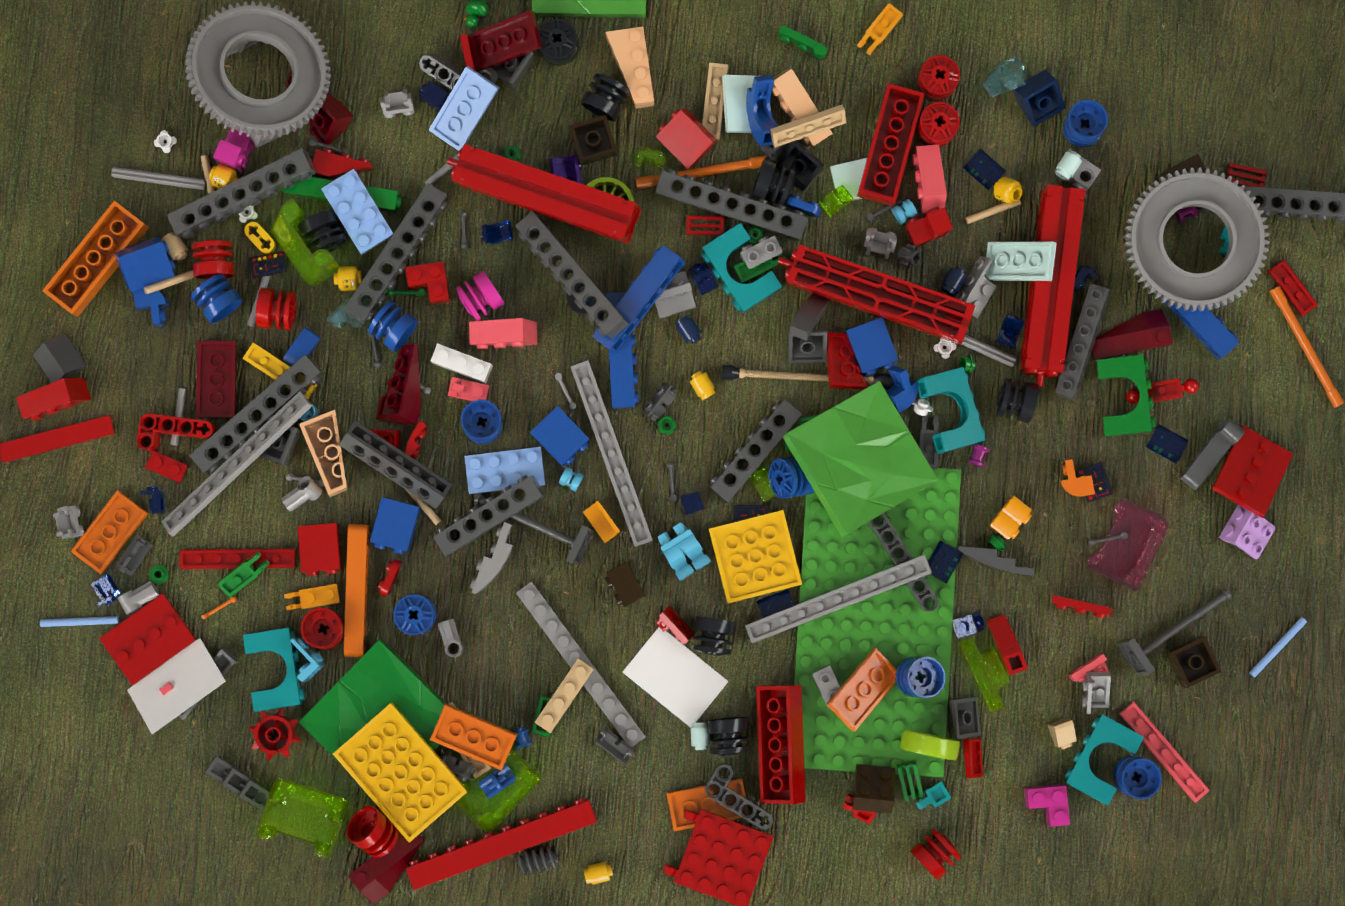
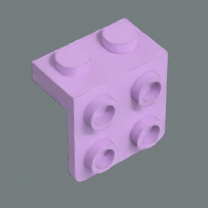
M1237 505L1219 538L1236 545L1252 558L1258 559L1275 531V526L1265 518H1261L1244 507Z

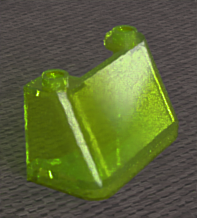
M292 198L280 208L271 225V232L303 280L308 285L316 286L336 273L340 264L325 249H320L313 254L310 252L297 233V226L305 213Z
M513 747L505 764L507 763L516 775V781L488 799L478 783L497 770V768L493 767L476 779L473 776L474 782L471 780L467 783L462 781L461 783L467 788L468 792L455 802L476 826L488 832L495 829L541 779L538 771Z
M276 779L271 787L255 835L263 839H272L276 836V833L306 841L314 844L313 851L318 856L330 859L344 821L348 803L343 798L284 779Z

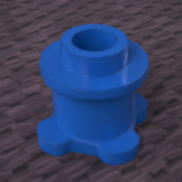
M524 727L513 730L514 733H517L514 741V750L533 744L528 735L529 729L525 730Z

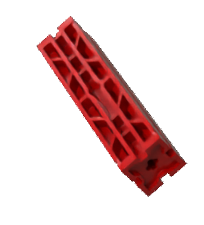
M464 144L463 148L459 150L458 159L460 160L449 157L447 160L448 165L454 166L451 172L452 181L463 188H469L472 191L617 241L620 240L628 245L632 239L635 224L638 222L642 208L636 202L627 201L610 193L478 148H473L467 144Z
M1048 184L1041 191L1035 242H1056V253L1052 281H1030L1021 363L1019 366V371H1024V375L1035 376L1037 374L1036 384L1039 387H1043L1044 377L1054 378V376L1064 372L1086 189L1063 188V186Z
M800 244L798 249L794 248L791 256L792 260L781 256L779 258L778 264L787 267L784 277L789 286L878 317H883L884 319L959 345L963 342L976 306Z

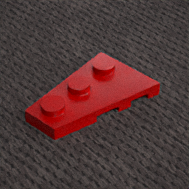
M827 333L829 388L864 390L868 386L862 378V371L855 361L854 352L846 333Z
M1053 595L1051 603L1056 604L1058 609L1067 610L1070 607L1074 608L1077 613L1086 614V612L1094 613L1095 617L1104 619L1106 616L1113 617L1115 611L1110 607Z

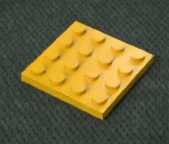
M784 510L709 528L727 603L802 585Z

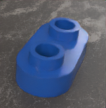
M793 194L785 200L784 205L786 207L813 217H820L822 209L819 208V204L809 201L807 203L801 201V197Z

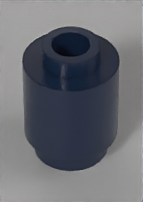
M958 266L955 268L951 267L941 283V290L951 296L958 293L967 278L965 271Z
M685 315L675 323L677 331L686 343L694 344L701 338V330L688 315Z

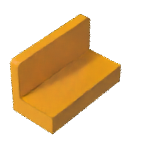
M598 500L583 511L604 543L620 533V530Z

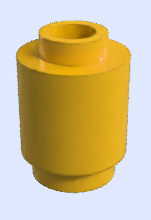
M699 371L691 376L692 380L689 382L697 396L701 397L702 400L716 393L714 391L715 387L706 372L702 374Z
M606 861L585 868L586 883L594 885L609 881L610 876H613L611 864L607 865Z

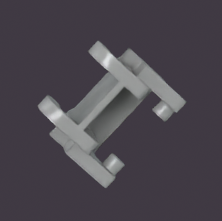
M407 88L399 92H384V97H381L380 103L385 118H392L396 113H403V115L414 114L413 99L411 93H408Z
M868 228L864 240V247H867L865 255L869 256L870 252L885 254L884 259L888 260L890 252L894 253L897 243L896 234L894 232L882 233L878 232L875 228Z
M78 506L60 507L57 509V513L53 514L57 525V537L70 539L84 534L83 526L78 523V517H80Z

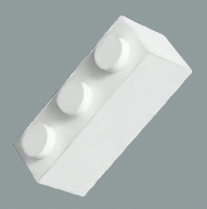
M438 343L431 358L432 364L485 384L493 367L488 362Z

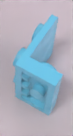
M292 638L290 640L292 644L310 662L299 669L300 674L297 676L301 682H307L325 666L322 662L324 659L318 652L314 653L309 649L311 645L307 644L304 638Z

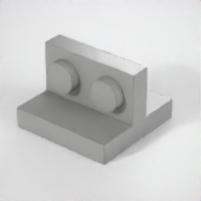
M685 271L677 273L656 300L655 305L660 319L696 308L692 288Z

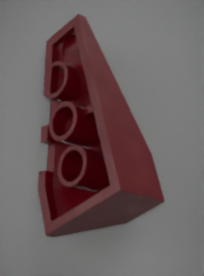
M291 69L285 80V85L287 88L290 86L292 82ZM327 93L325 94L326 99L323 101L322 107L317 114L315 113L314 118L309 120V123L311 125L310 131L317 141L329 145L347 130L353 115L342 102Z
M1162 309L1143 312L1097 337L1092 349L1093 360L1172 345L1170 326Z
M414 343L402 345L394 364L395 373L392 379H388L386 384L389 386L385 396H381L376 415V420L403 425L418 423L421 409L418 345Z
M400 834L390 852L380 858H369L350 873L348 877L357 889L375 904L391 891L424 839L419 834L411 842H408Z

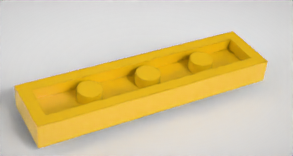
M255 343L251 344L243 357L244 360L274 380L278 379L290 368L289 365ZM301 373L297 377L298 382L303 383L305 381V376ZM311 384L306 388L307 392L304 395L307 399H309L317 384L314 386Z

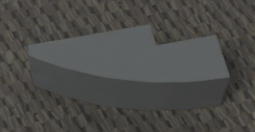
M812 294L804 302L793 319L789 334L807 341L812 331L819 324L830 300Z

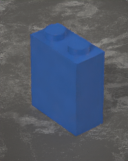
M159 237L115 252L116 259L130 292L175 276L173 273L175 265L172 259H168L167 252H169L168 246Z
M883 317L846 330L845 333L853 349L855 361L862 371L861 375L866 374V376L878 373L876 369L884 367V370L895 366L898 357Z
M558 406L530 432L562 467L565 464L569 466L576 459L574 455L578 451L582 453L589 447L588 442L590 439Z
M382 497L370 542L374 543L375 548L385 550L386 546L393 548L392 552L403 555L404 551L409 552L421 508Z

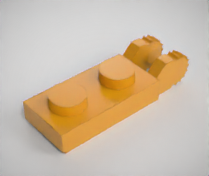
M888 3L867 29L857 46L859 48L863 47L870 37L875 42L868 48L866 53L871 55L904 14Z
M338 584L284 594L285 599L300 596L301 604L286 606V610L307 609L341 603Z

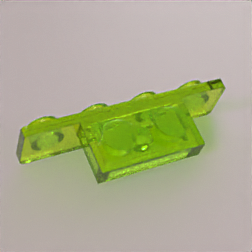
M973 638L959 642L962 653L966 657L970 670L973 672L990 711L995 712L1004 709L1005 706L997 690L1011 682L995 648L980 654Z

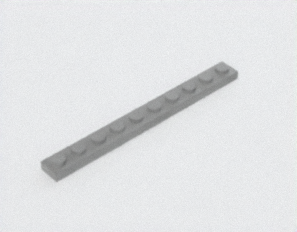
M589 360L571 366L572 373L634 546L637 547L651 542L653 539Z
M299 391L161 521L171 536L174 537L312 407L302 392Z
M922 555L747 624L745 627L753 644L929 575L932 571L926 556Z
M530 582L516 592L571 668L578 658L594 668L584 686L623 740L631 747L646 737L533 582Z

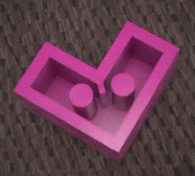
M230 128L226 140L219 141L213 158L219 164H224L242 173L243 169H246L249 164L248 156L250 151L253 152L256 146L250 136L247 137L246 133L243 132L239 135L238 130L231 132Z
M1066 785L1024 787L1026 807L1029 809L1045 807L1047 825L1050 827L1070 825Z

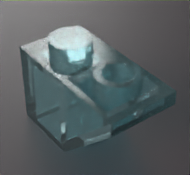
M1018 57L1001 62L983 82V87L992 98L1026 85V68Z
M346 299L327 317V322L332 324V327L342 328L343 324H351L353 328H362L364 325L345 313L344 308L350 299ZM363 299L361 304L368 306V301Z

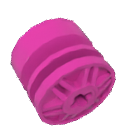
M483 270L473 276L475 286L472 287L467 281L464 282L468 288L466 292L463 291L460 285L456 287L460 301L468 313L477 321L481 320L477 313L480 309L487 316L488 313L485 306L489 305L495 311L505 304Z

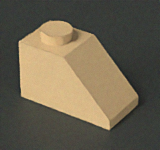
M1064 718L1047 724L1056 747L1066 749L1073 746L1072 743L1077 741L1074 723L1071 719Z

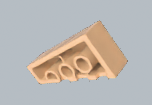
M637 27L606 32V39L626 87L630 91V97L635 109L654 106L644 28Z
M792 69L784 70L773 77L772 93L780 102L785 113L791 118V122L819 113ZM828 129L801 139L806 145L815 146L830 136L832 132Z
M332 410L299 424L329 497L347 490L341 446H339L340 438L336 411Z

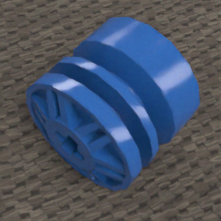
M1082 100L1074 104L1063 123V133L1068 142L1082 148L1095 144L1107 127L1108 116L1106 110L1101 104L1093 100Z
M222 273L204 281L194 290L190 297L194 302H197L198 308L207 306L203 310V314L211 324L219 322L230 315L243 302V299L235 289L227 291L231 283L226 281V277Z
M389 301L374 316L368 328V333L372 336L376 334L375 338L377 340L382 339L386 335L384 345L393 352H396L411 336L418 324V320L409 313L399 317L402 308L396 307L393 301Z
M479 399L472 401L464 408L461 414V424L464 433L471 441L477 444L492 443L502 432L503 421L500 411L495 404L488 400ZM480 420L486 422L485 427L482 428L479 422Z
M795 457L780 458L773 461L769 469V483L777 497L785 499L809 495L815 492Z
M418 594L407 595L400 599L395 606L393 613L394 622L398 629L405 634H424L431 630L436 623V606L426 596ZM411 611H418L419 613L417 614V616L419 618L411 619Z
M908 657L899 664L895 674L899 690L910 697H934L940 693L946 681L943 666L931 657Z
M1134 755L1126 756L1119 760L1112 774L1113 782L1120 792L1140 800L1148 799L1155 795L1160 789L1162 782L1161 772L1155 763ZM1134 773L1137 774V776H1135V780L1131 778L1134 776Z

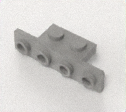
M980 256L974 263L972 271L967 276L960 291L955 295V298L976 305L972 317L978 319L996 288V285L984 277L993 260Z

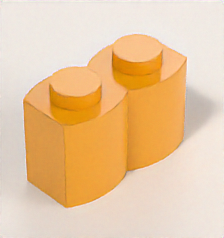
M1012 496L989 526L1006 540L1014 539L1020 532L1019 526L1022 523L1026 524L1032 517L1030 514L1032 509L1016 496Z

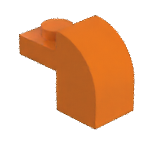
M1073 459L1065 460V465H1062L1064 476H1068V479L1061 481L1063 488L1073 496L1094 495L1095 489L1092 475L1077 478Z

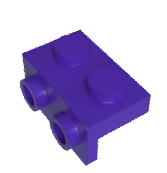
M577 155L549 159L551 174L583 184L579 172L581 164Z

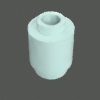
M1074 151L1065 152L1056 167L1055 174L1061 179L1068 181L1069 178L1074 176L1081 165V156Z
M707 722L692 723L691 746H695V750H707V746H710Z

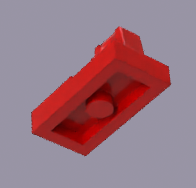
M671 606L667 607L659 615L660 619L656 623L663 632L670 628L675 638L682 642L683 645L695 635L693 630Z

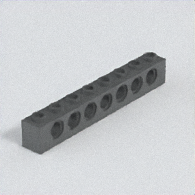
M301 148L167 214L175 235L182 239H188L194 236L195 232L207 230L211 227V224L227 220L228 216L239 214L250 205H258L262 199L274 197L279 191L290 189L295 186V183L306 181L317 172L309 153ZM296 167L295 173L290 174L291 169ZM279 175L278 181L274 183V177ZM262 183V188L257 191V186ZM245 191L244 198L240 199V194ZM228 200V205L223 208V203ZM211 208V213L207 216L206 212ZM194 216L195 220L190 224V219Z
M671 169L661 172L655 191L657 195L797 240L802 238L808 217H805V213L794 210L792 213L786 211L787 207L775 204V207L767 205L768 201L757 198V201L749 199L750 195L739 192V195L731 193L732 189L721 186V189L713 187V183L704 180L702 183L696 182L695 177L686 174L684 177L677 175V171ZM674 181L682 183L683 188L681 191H674L672 189ZM692 187L700 189L701 194L699 197H693L690 194ZM710 193H716L719 196L717 203L709 201L708 196ZM728 199L736 200L737 206L735 209L727 207L726 202ZM751 204L754 206L755 212L753 215H748L745 212L746 205ZM765 210H769L773 213V218L771 221H767L763 218V212ZM783 216H788L791 219L790 226L785 227L782 225L781 219Z
M429 183L426 184L345 306L346 314L364 325L367 321L371 322L376 314V307L384 303L386 292L388 289H393L397 282L395 280L398 274H403L405 267H407L406 262L409 258L412 259L415 256L418 244L425 241L428 235L426 233L429 227H434L438 220L437 215L440 211L443 212L448 205L447 194ZM432 205L434 209L432 211H425L424 207ZM417 220L424 222L421 227L413 225ZM406 236H412L414 238L413 241L409 243L404 242L403 239ZM400 251L403 253V256L401 258H394L393 254ZM385 267H391L393 269V271L390 274H384L382 272V270ZM374 283H381L382 287L379 290H374L372 285ZM365 298L372 300L368 306L362 305L361 302Z
M1245 186L1243 190L1244 192L1250 190L1249 197L1255 196L1259 200L1260 206L1257 210L1264 211L1260 217H1270L1272 214L1278 215V218L1297 216V219L1306 220L1309 217H1315L1317 221H1327L1329 218L1335 219V222H1345V193ZM1272 199L1278 201V208H1275L1272 205ZM1291 201L1297 203V209L1291 207ZM1310 202L1316 204V210L1310 208ZM1329 203L1335 206V212L1329 209ZM1197 207L1203 213H1214L1206 208Z
M533 211L515 225L519 230L518 236L524 242L528 241L531 244L529 249L535 255L539 254L542 257L540 262L546 269L549 267L552 269L551 275L557 282L560 280L563 282L564 286L562 288L569 296L573 294L576 298L574 300L575 304L580 309L584 307L587 311L586 317L592 323L596 322L599 325L597 330L603 337L607 335L613 339L629 325ZM539 232V236L533 239L534 235ZM551 246L550 250L545 252L546 247ZM562 259L561 264L556 266V262ZM573 272L572 278L567 279V276ZM585 286L584 291L579 293V289ZM596 300V304L590 307V303ZM608 313V317L605 320H601L602 316Z
M304 355L189 456L203 473H213L220 467L219 464L223 460H227L234 454L238 447H241L299 391L305 394L307 392L306 388L311 384L313 386L322 379L320 376L324 372L310 356ZM300 373L305 374V381L303 383H299L297 379ZM289 385L291 392L285 396L283 388ZM271 398L276 400L274 408L269 407V400ZM259 410L262 413V417L259 421H256L254 414ZM242 423H245L247 425V431L245 433H241L240 426ZM229 435L233 438V443L230 446L225 442L226 437ZM214 448L218 450V456L215 459L211 456V451Z

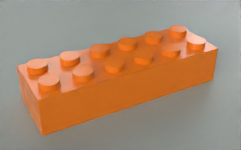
M113 201L42 291L72 315L79 317L119 267L115 252L136 245L150 227L116 201Z

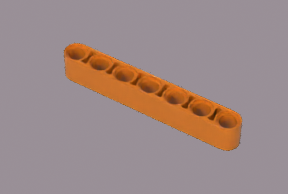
M368 524L348 525L344 657H363L365 655L369 554Z

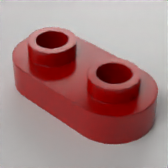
M394 559L393 562L389 561L385 570L388 574L385 579L382 578L378 589L381 590V595L388 597L400 571L402 561Z

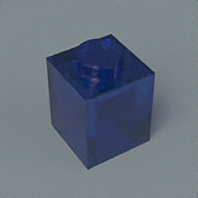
M430 80L427 84H423L419 90L420 100L440 112L449 96L447 91Z
M698 491L680 497L686 516L704 510Z

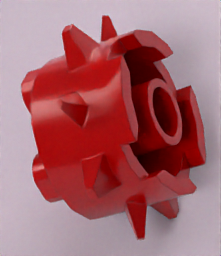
M280 708L276 714L270 716L261 711V721L256 726H249V730L254 733L255 740L251 748H260L261 751L266 753L267 760L269 761L274 754L278 753L283 754L287 758L290 757L289 748L293 743L301 742V739L296 736L295 729L296 724L299 722L298 719L290 720L284 716L283 708ZM277 730L279 736L274 739V735H271V732Z

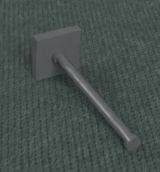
M478 493L474 503L485 505L487 498L483 497V494ZM501 505L503 510L507 509V507ZM520 513L511 517L516 521L571 545L566 561L579 566L594 534L593 530L582 525L577 537L572 538Z
M1223 589L1220 595L1143 648H1140L1134 638L1123 639L1116 643V645L1137 676L1150 675L1156 670L1146 657V654L1223 601L1230 600L1232 596L1227 589Z

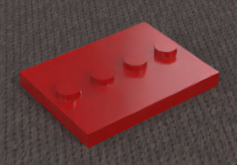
M1243 425L1241 428L1245 430V433L1237 443L1231 446L1211 489L1262 518L1271 504L1293 453Z
M164 593L99 638L132 686L197 640Z

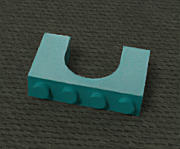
M739 223L703 246L701 256L706 263L710 262L713 269L711 271L717 280L720 278L723 282L722 288L727 296L730 294L734 299L732 304L736 310H741L742 313H745L781 290L782 285L772 271L749 284L738 283L730 277L726 268L729 256L751 241L750 236L742 224Z
M964 367L927 376L915 381L917 382L921 399L944 394L952 397L960 408L961 415L958 425L953 430L932 436L937 454L985 441V431L979 420V411L975 407L974 395L970 390L968 375Z
M292 627L243 635L245 654L273 651L284 659L287 666L285 680L280 686L274 689L251 693L254 712L300 705L305 700L304 688H301L300 680L297 678L300 674L297 662L300 661L299 652L295 650V646L290 641L292 638L297 637L296 632L292 631Z
M1102 715L1101 718L1096 717L1091 726L1095 728L1092 735L1087 734L1082 743L1086 745L1083 752L1078 751L1073 760L1076 762L1073 769L1069 768L1064 778L1067 779L1066 784L1108 806L1117 788L1100 780L1092 773L1089 766V757L1092 750L1100 744L1112 743L1135 755L1144 736Z

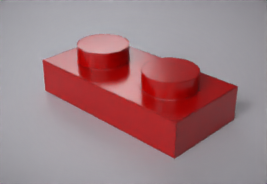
M153 450L145 465L146 469L178 483H182L189 467Z

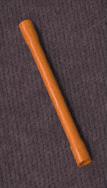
M757 156L746 160L678 171L677 175L684 177L686 174L699 178L744 169L760 168L764 157L767 158V156ZM660 175L635 178L637 189L658 185Z
M1278 286L1270 290V294L1282 311L1322 383L1333 407L1336 408L1344 404L1345 402L1340 393L1333 385L1289 306L1281 287Z

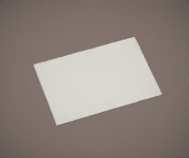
M659 627L623 671L626 676L690 728H692V723H696L729 682L667 631L663 632Z
M199 638L127 691L151 734H154L226 681L201 638ZM168 682H171L173 689L163 695L159 689Z

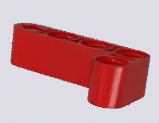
M145 414L139 422L137 445L140 449L152 452V450L155 451L159 447L161 434L207 440L218 431V428L215 424L205 420ZM153 419L154 425L149 428L148 421ZM169 421H172V428L170 430H167V423ZM191 423L192 428L186 433L185 426ZM199 427L203 429L210 428V431L206 433L199 431ZM150 437L151 444L148 447H146L145 441L147 438Z

